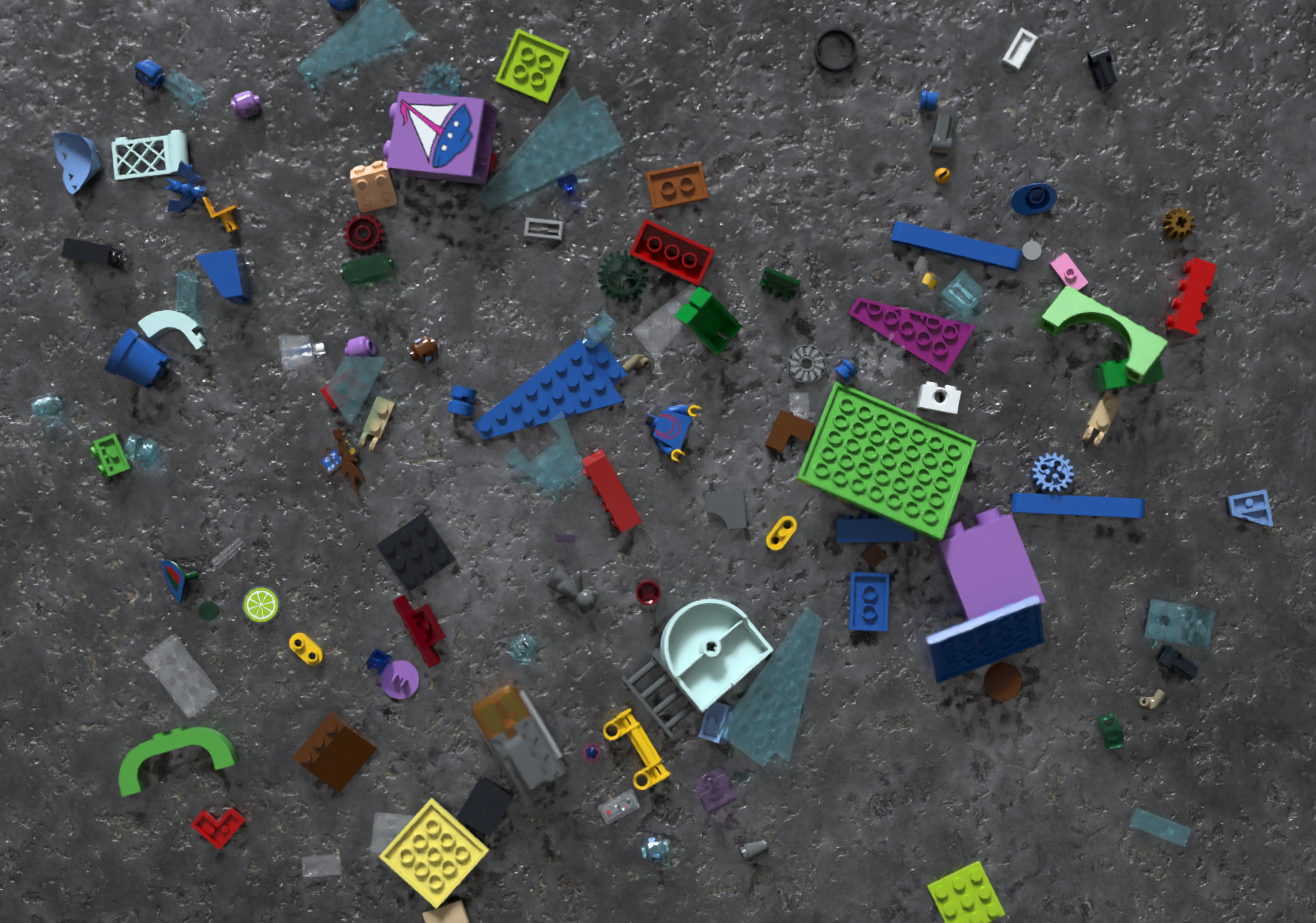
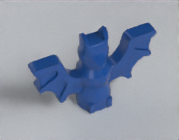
M182 160L179 162L177 172L187 182L181 183L178 180L167 178L170 184L169 187L164 189L174 193H181L183 197L170 199L167 212L177 211L181 213L182 209L186 207L192 208V199L199 201L203 199L205 187L196 184L200 176L193 172L192 165H187Z

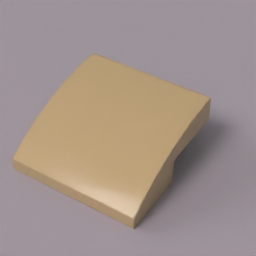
M462 899L422 913L425 923H469Z

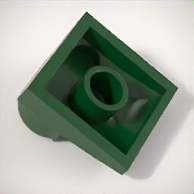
M765 267L759 286L762 287L761 291L768 294L772 292L777 293L779 298L789 301L795 298L802 281Z

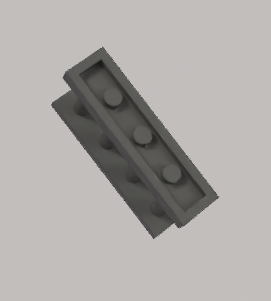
M656 648L651 652L653 655L651 661L630 679L623 675L621 678L623 682L621 684L628 692L631 690L660 724L658 728L665 737L669 735L672 738L674 733L671 729L692 711L697 710L689 701L688 706L665 724L659 714L680 696H684L681 690L676 687V690L654 709L646 701L668 681H672L666 670L663 673L664 675L642 694L634 686L656 666L659 667L661 665L664 668L660 650Z

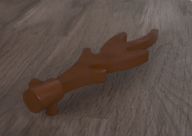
M340 428L334 429L332 432L339 446L337 456L339 457L341 453L345 454L341 463L342 478L345 479L346 472H349L352 487L355 493L360 496L355 485V476H358L362 483L364 479L359 469L351 462L352 460L357 462L358 459L349 452L341 439L346 436V433H341Z

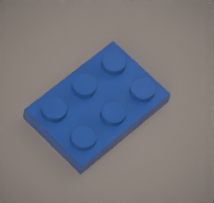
M850 572L848 630L888 631L889 573Z

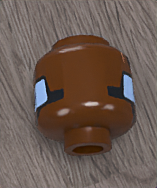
M423 336L411 343L409 354L414 362L418 361L420 364H425L437 357L439 349L432 337Z

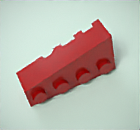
M1193 258L1186 262L1183 272H1185L1184 278L1179 281L1177 290H1179L1178 295L1174 297L1171 303L1172 313L1167 316L1165 326H1167L1165 332L1185 339L1198 335L1199 329L1195 327L1202 320L1203 313L1200 312V309L1207 302L1208 294L1205 291L1211 287L1217 265L1198 258Z
M603 449L582 459L585 466L583 472L588 480H593L595 485L592 488L597 497L599 495L602 496L604 502L601 504L606 513L610 511L613 518L610 520L615 529L619 528L621 532H624L642 522Z

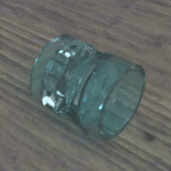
M131 434L125 444L123 455L129 459H139L141 463L152 465L159 451V442L150 439L144 440L142 436Z

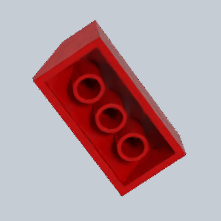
M644 219L629 254L699 286L715 254V250Z

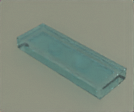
M1137 807L1129 824L1132 827L1184 847L1191 832V828Z

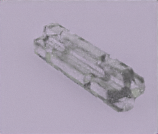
M237 538L233 541V544H230L219 553V556L212 559V564L216 568H220L224 561L227 562L238 550H241L246 545L241 538Z

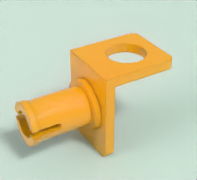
M203 197L211 218H221L227 233L238 229L231 214L232 210L238 208L237 205L215 213L209 198Z

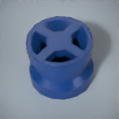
M921 90L919 109L929 108L935 111L937 91L929 93L926 90Z
M847 359L842 361L840 367L837 366L834 369L846 383L850 381L852 375L858 373V370Z

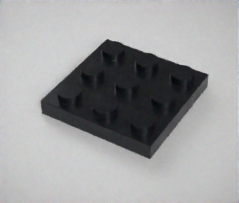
M424 512L376 545L408 592L456 560Z

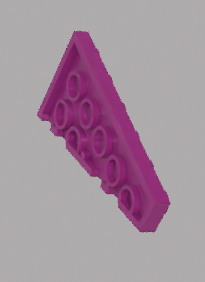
M860 297L857 298L848 313L854 319L943 374H947L976 325L886 305Z

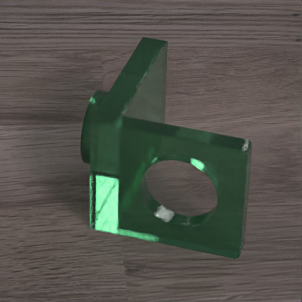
M1112 712L1096 717V721L1103 732L1106 751L1124 746L1123 728L1115 713ZM1111 719L1114 721V724L1106 726L1103 724V721Z

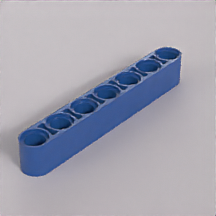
M898 221L894 223L890 240L897 244L1011 271H1019L1023 255L1021 250Z
M1012 493V512L1144 518L1145 499Z

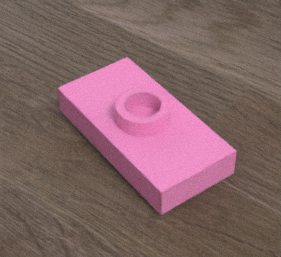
M1066 252L1049 264L1065 286L1080 290L1088 284V281Z

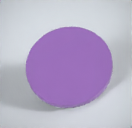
M394 661L388 664L382 672L381 685L384 691L393 698H407L414 694L419 686V673L415 666L407 661Z

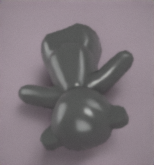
M560 567L547 584V587L564 595L556 600L558 604L575 601L580 608V612L586 614L588 610L595 606L599 596L598 591L592 592L589 589H583V579L580 571L575 572L574 579L568 576L563 567Z

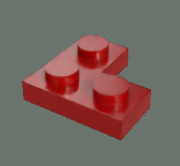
M232 807L219 821L204 809L190 826L218 850H221L246 819Z

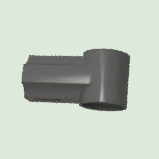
M949 115L937 116L935 132L930 142V152L949 155L952 143L953 117Z

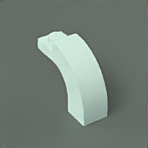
M171 310L157 311L138 322L150 339L155 340L165 331L179 329L187 336L196 350L203 351L207 348L204 343L206 341L204 336L200 332L196 333L202 328L200 324L180 312Z

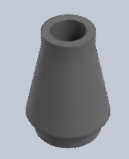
M765 839L742 844V847L739 848L744 862H752L769 850Z

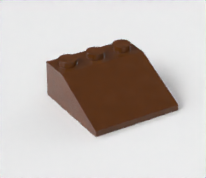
M333 711L324 719L292 758L307 771L340 793L376 751L377 747Z

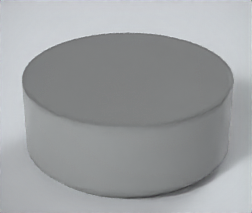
M1035 241L1027 242L1021 249L1023 251V258L1028 261L1036 260L1042 252L1041 246Z

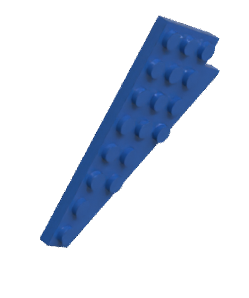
M591 330L583 339H579L472 425L482 438L486 440L618 404L624 400L613 386L628 374L595 332Z

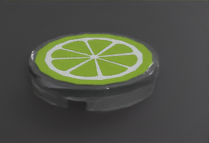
M256 586L250 589L243 598L242 610L251 622L266 624L273 621L280 613V596L271 587Z

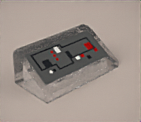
M632 788L598 806L606 825L641 807Z

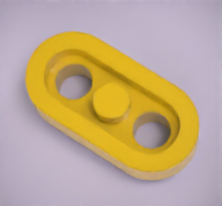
M791 516L780 518L766 537L767 546L772 550L783 548L797 529L796 520ZM785 522L790 523L789 529L784 528L783 524ZM773 537H777L779 539L778 544L772 543Z
M297 633L290 638V648L308 665L314 666L322 662L324 658L322 649L306 634ZM297 639L302 642L300 647L296 645ZM311 652L316 654L314 660L310 658Z

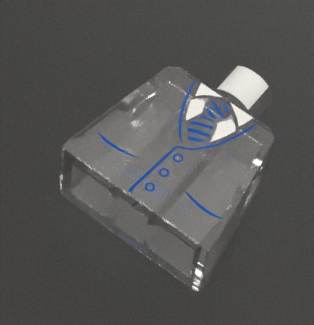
M278 335L283 371L286 373L316 364V355L326 353L324 342L314 344L313 337L309 335Z

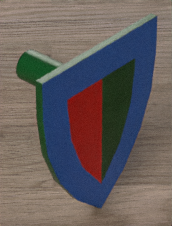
M168 559L161 560L166 581L178 602L182 603L185 583L197 579L198 573L194 571L186 574L179 564Z

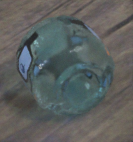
M662 836L645 839L644 847H641L643 859L647 858L650 863L664 861L667 859L668 854H670L667 839H663Z

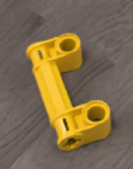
M629 708L607 722L603 727V734L609 740H615L623 734H627L646 767L635 773L633 783L637 789L645 790L653 784L662 781L671 773L666 771L661 762V757L646 735L640 722L635 720L631 713L632 709ZM609 726L617 728V733L614 736L606 733V729ZM644 775L647 777L645 785H639L636 782L639 776Z

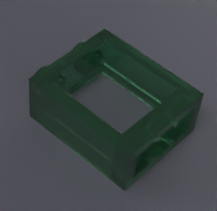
M387 252L342 263V269H340L342 280H345L351 287L396 276L392 257Z

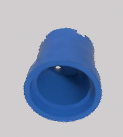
M130 328L115 346L104 370L113 375L118 374L150 390L154 386L151 382L153 379H159L168 363L169 357L140 338L141 335Z

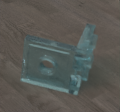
M1151 599L1144 637L1209 648L1215 610ZM1166 616L1170 619L1168 626H1165L1163 623Z

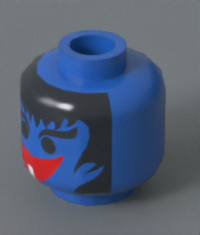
M152 60L139 61L135 66V78L146 87H158L163 82L165 77L163 68Z

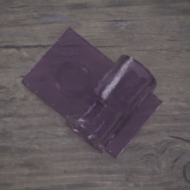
M721 766L693 780L695 783L694 788L709 814L737 800L733 793L735 789Z

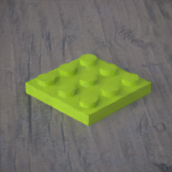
M517 29L495 82L548 104L570 54V50Z
M980 861L927 885L945 923H989L1005 915Z

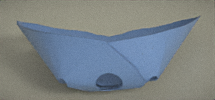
M66 132L55 133L54 148L58 162L64 167L63 180L67 190L74 194L100 170L101 165L96 147L92 140L80 135ZM59 138H61V139L64 141L61 146H60V142H61V141H60Z

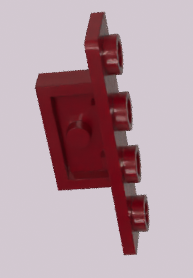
M405 595L393 600L396 611L402 618L405 628L409 631L428 668L440 663L441 660L433 644L446 638L428 603L413 611Z

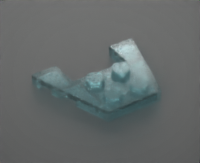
M562 411L548 421L560 438L531 462L526 459L517 447L503 457L505 461L552 491H555L583 468Z

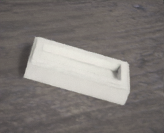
M1021 28L1003 58L1002 63L1019 71L1038 37Z

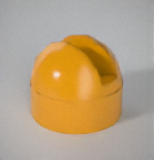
M939 168L934 174L935 181L939 184L946 183L950 179V172L946 168ZM943 172H946L947 174L941 179L938 177Z

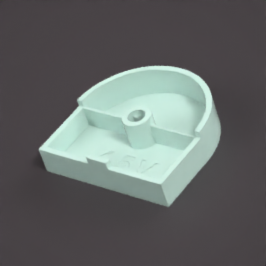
M718 599L699 600L677 611L665 626L660 643L661 659L667 674L699 713L708 708L773 651V648L749 621L743 611L731 603ZM710 644H711V645H712V648H711L712 651H709V652H708L707 649H706V648H707V645H710Z

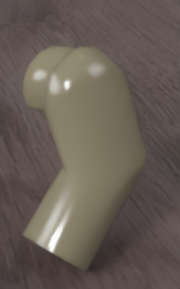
M635 354L622 367L629 373L636 366L648 368L651 365V360L646 355Z
M1158 689L1153 697L1141 698L1139 705L1144 710L1156 709L1166 696V693Z

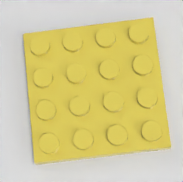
M431 798L379 857L437 909L489 849Z

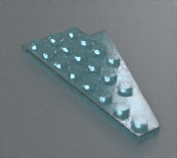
M575 86L565 94L479 193L487 212L624 147V143L600 94L583 102Z
M806 607L717 732L718 735L762 767L766 765L774 752L786 761H789L823 620Z

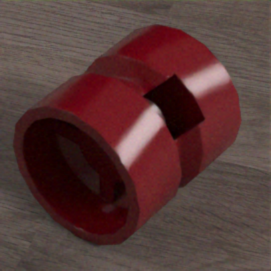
M653 580L642 581L636 589L637 599L644 605L650 606L655 604L661 596L660 586Z

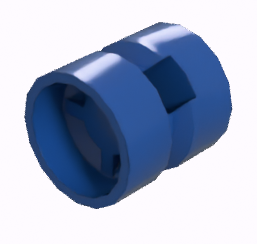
M453 385L450 395L453 399L449 401L447 412L471 417L473 411L471 402L475 401L477 391Z

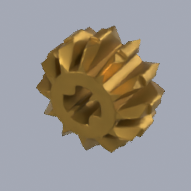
M1181 207L1178 211L1176 208H1173L1171 213L1167 212L1165 214L1167 219L1162 220V223L1167 225L1163 228V231H1169L1167 237L1173 235L1174 240H1178L1179 237L1184 240L1187 235L1193 233L1191 229L1195 228L1196 225L1191 223V221L1195 220V217H1189L1191 211L1188 210L1184 213V208ZM1180 221L1182 225L1177 227L1176 222Z

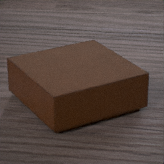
M876 542L860 554L872 569L887 558V555Z

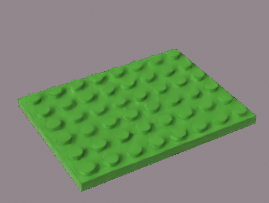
M836 381L796 481L940 542L943 539L977 441Z

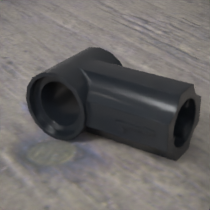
M1108 47L1087 53L1088 63L1091 69H1094L1100 87L1103 88L1116 83L1117 78L1111 65L1112 57Z
M1168 645L1157 662L1190 682L1197 675L1199 668L1182 657L1183 655L1179 651Z

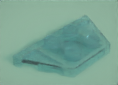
M344 356L326 391L348 423L353 424L387 361L385 357Z

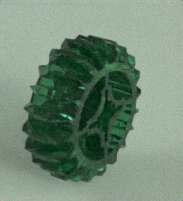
M617 250V257L614 258V255L610 253V261L607 258L603 259L606 266L603 264L599 265L604 271L597 272V275L603 276V278L598 279V283H605L601 285L600 289H608L605 292L606 296L612 292V300L618 295L619 302H622V296H626V301L628 302L630 301L629 295L632 294V297L636 299V291L639 294L643 293L640 286L643 288L647 287V284L642 281L649 280V277L643 276V274L648 273V269H642L646 263L642 262L639 264L638 262L641 259H633L634 256L631 254L630 257L627 256V250H624V256H620V251ZM622 261L619 270L609 271L613 264ZM627 262L632 263L637 268L639 275L628 271ZM623 267H625L624 270L628 278H625L623 285H621L622 281L618 274H621ZM607 277L619 282V290L614 289L609 284ZM638 281L632 289L624 291L627 282Z

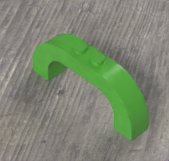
M183 727L171 730L172 734L164 735V732L152 735L153 739L133 748L121 765L119 786L122 797L146 789L142 771L145 762L151 756L189 745H199L209 751L215 770L238 763L236 752L224 735L206 727H194L183 730Z

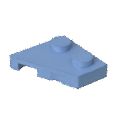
M1267 490L1227 496L1230 516L1265 526H1274Z

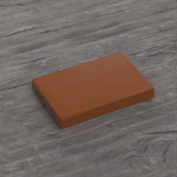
M701 161L645 173L653 211L709 200Z

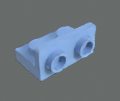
M717 701L713 702L706 708L698 737L726 744L731 736L730 728L732 722L736 718V706Z

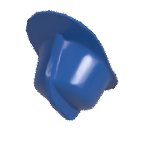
M1033 183L1020 187L1011 198L1012 209L1020 215L1048 211L1056 203V191L1052 186L1043 183Z

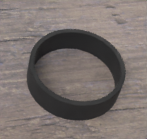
M832 28L824 31L817 39L814 48L817 63L823 69L830 72L846 70L851 66L857 54V44L854 37L848 31L841 28ZM831 33H839L846 36L854 48L852 60L845 66L837 68L823 63L819 58L817 46L824 36Z

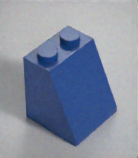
M232 249L197 255L198 261L224 299L234 302V305L246 303L245 300L251 299L244 255Z

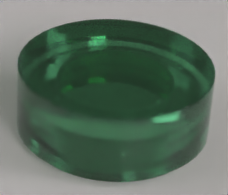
M208 601L200 605L198 613L203 620L210 621L218 616L219 608L216 603Z

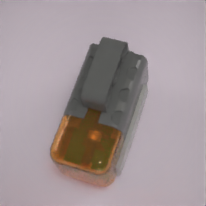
M507 683L473 705L472 716L477 727L521 798L535 793L565 773L567 767L561 758L563 754L525 690L521 691L514 683Z

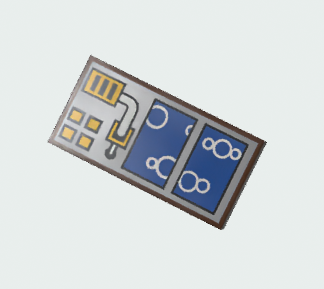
M348 437L342 440L353 456L359 453V450ZM338 444L317 460L329 476L341 467L342 459L345 455L341 453L339 457L337 456Z

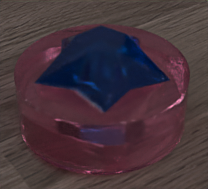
M589 742L583 747L582 756L588 762H595L601 756V748L597 743Z

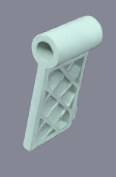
M172 130L171 134L167 136L128 140V137L115 138L116 142H112L116 181L170 174L180 175L177 172L180 160L189 165L187 134L183 133L182 130ZM163 141L164 148L158 153L153 147L157 142ZM139 144H144L148 147L142 155L135 151ZM118 146H126L129 149L123 158L118 155ZM152 150L158 156L150 164L144 158ZM132 152L139 157L133 166L126 161ZM160 159L165 161L166 170L159 171L155 168ZM142 161L149 165L144 173L136 170ZM124 163L131 168L126 175H120V168Z

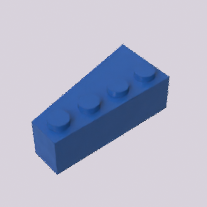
M842 515V519H836L837 542L919 541L918 532L881 516L880 519H872V515H861V519H853V515Z

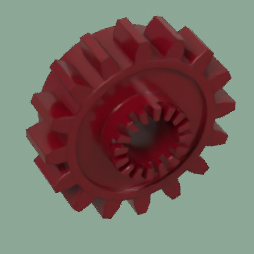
M360 213L358 218L352 216L353 220L351 222L347 221L348 227L343 228L346 232L343 238L348 240L345 243L346 246L352 245L350 250L352 252L357 250L358 255H362L363 251L367 256H369V251L376 253V247L382 248L380 241L386 240L382 237L386 231L380 230L384 225L377 223V217L371 219L370 214L364 217ZM368 230V237L361 239L360 233Z

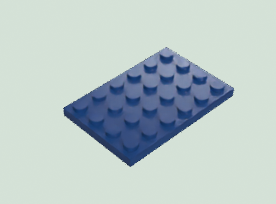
M1037 595L1027 597L1015 604L1006 605L1000 610L988 612L984 616L970 619L966 623L952 626L948 630L934 633L927 637L937 684L1044 643L1041 606Z

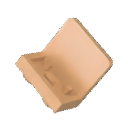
M376 161L370 166H357L350 171V179L361 212L365 213L397 204L396 193L390 177V169L387 168L386 162Z

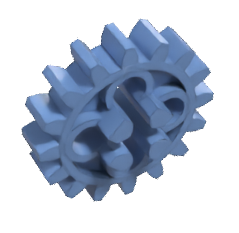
M1046 453L1045 458L1039 456L1038 462H1034V468L1031 471V474H1034L1032 481H1037L1036 488L1042 486L1041 492L1047 489L1049 494H1052L1053 490L1059 494L1060 489L1066 491L1067 485H1071V479L1074 477V473H1072L1073 466H1068L1069 459L1063 460L1064 455L1058 458L1056 453L1052 457ZM1059 464L1060 466L1057 467L1056 473L1052 476L1051 483H1046L1045 481L1048 480L1049 474L1052 473L1054 465ZM1063 476L1064 480H1060L1059 477Z

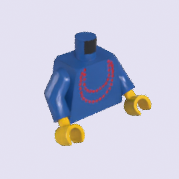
M671 406L666 408L665 411L662 410L659 418L648 414L645 425L655 428L653 437H655L654 443L662 453L678 463H681L677 459L680 454L685 456V453L680 449L693 417H700L695 414L696 409H702L699 406Z

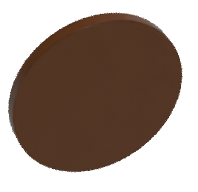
M1008 663L994 665L985 676L984 686L986 692L997 701L1005 702L1012 700L1019 694L1022 687V676L1019 670Z

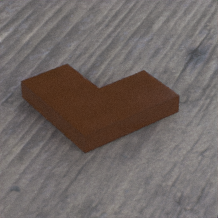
M780 410L765 445L783 452L790 435L808 443L815 424Z

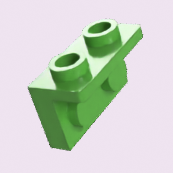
M116 434L92 442L90 453L93 459H97L99 474L104 476L105 480L130 469Z

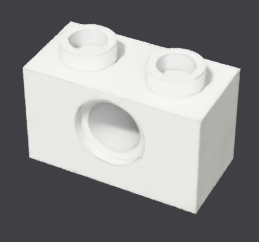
M926 382V384L921 385L917 408L952 415L957 414L961 391L956 390L957 387L945 385V388L937 387L938 384L934 382ZM936 393L943 395L944 400L942 403L936 402Z

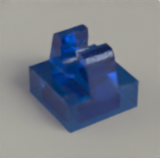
M575 173L557 179L559 188L565 187L568 196L575 194L573 184L578 183Z
M375 648L366 662L367 669L371 670L373 667L378 670L377 674L381 675L392 657Z

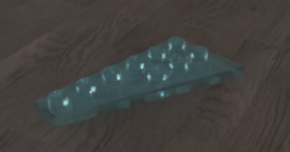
M371 0L302 61L296 69L309 83H312L330 75L334 71L341 68L344 69L355 62L370 58L386 51V49L392 46L400 45L408 39L416 38L419 34L388 0Z

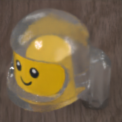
M920 256L913 267L914 274H919L915 282V288L921 294L931 295L934 293L938 282H942L943 279L927 271L929 260Z

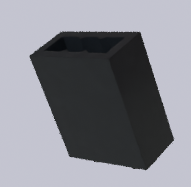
M66 237L64 239L61 256L68 260L118 270V266L122 264L123 257L121 251L111 246Z
M481 775L456 818L460 819L459 823L475 828V832L480 836L486 837L487 835L490 837L515 794L510 793L504 787Z

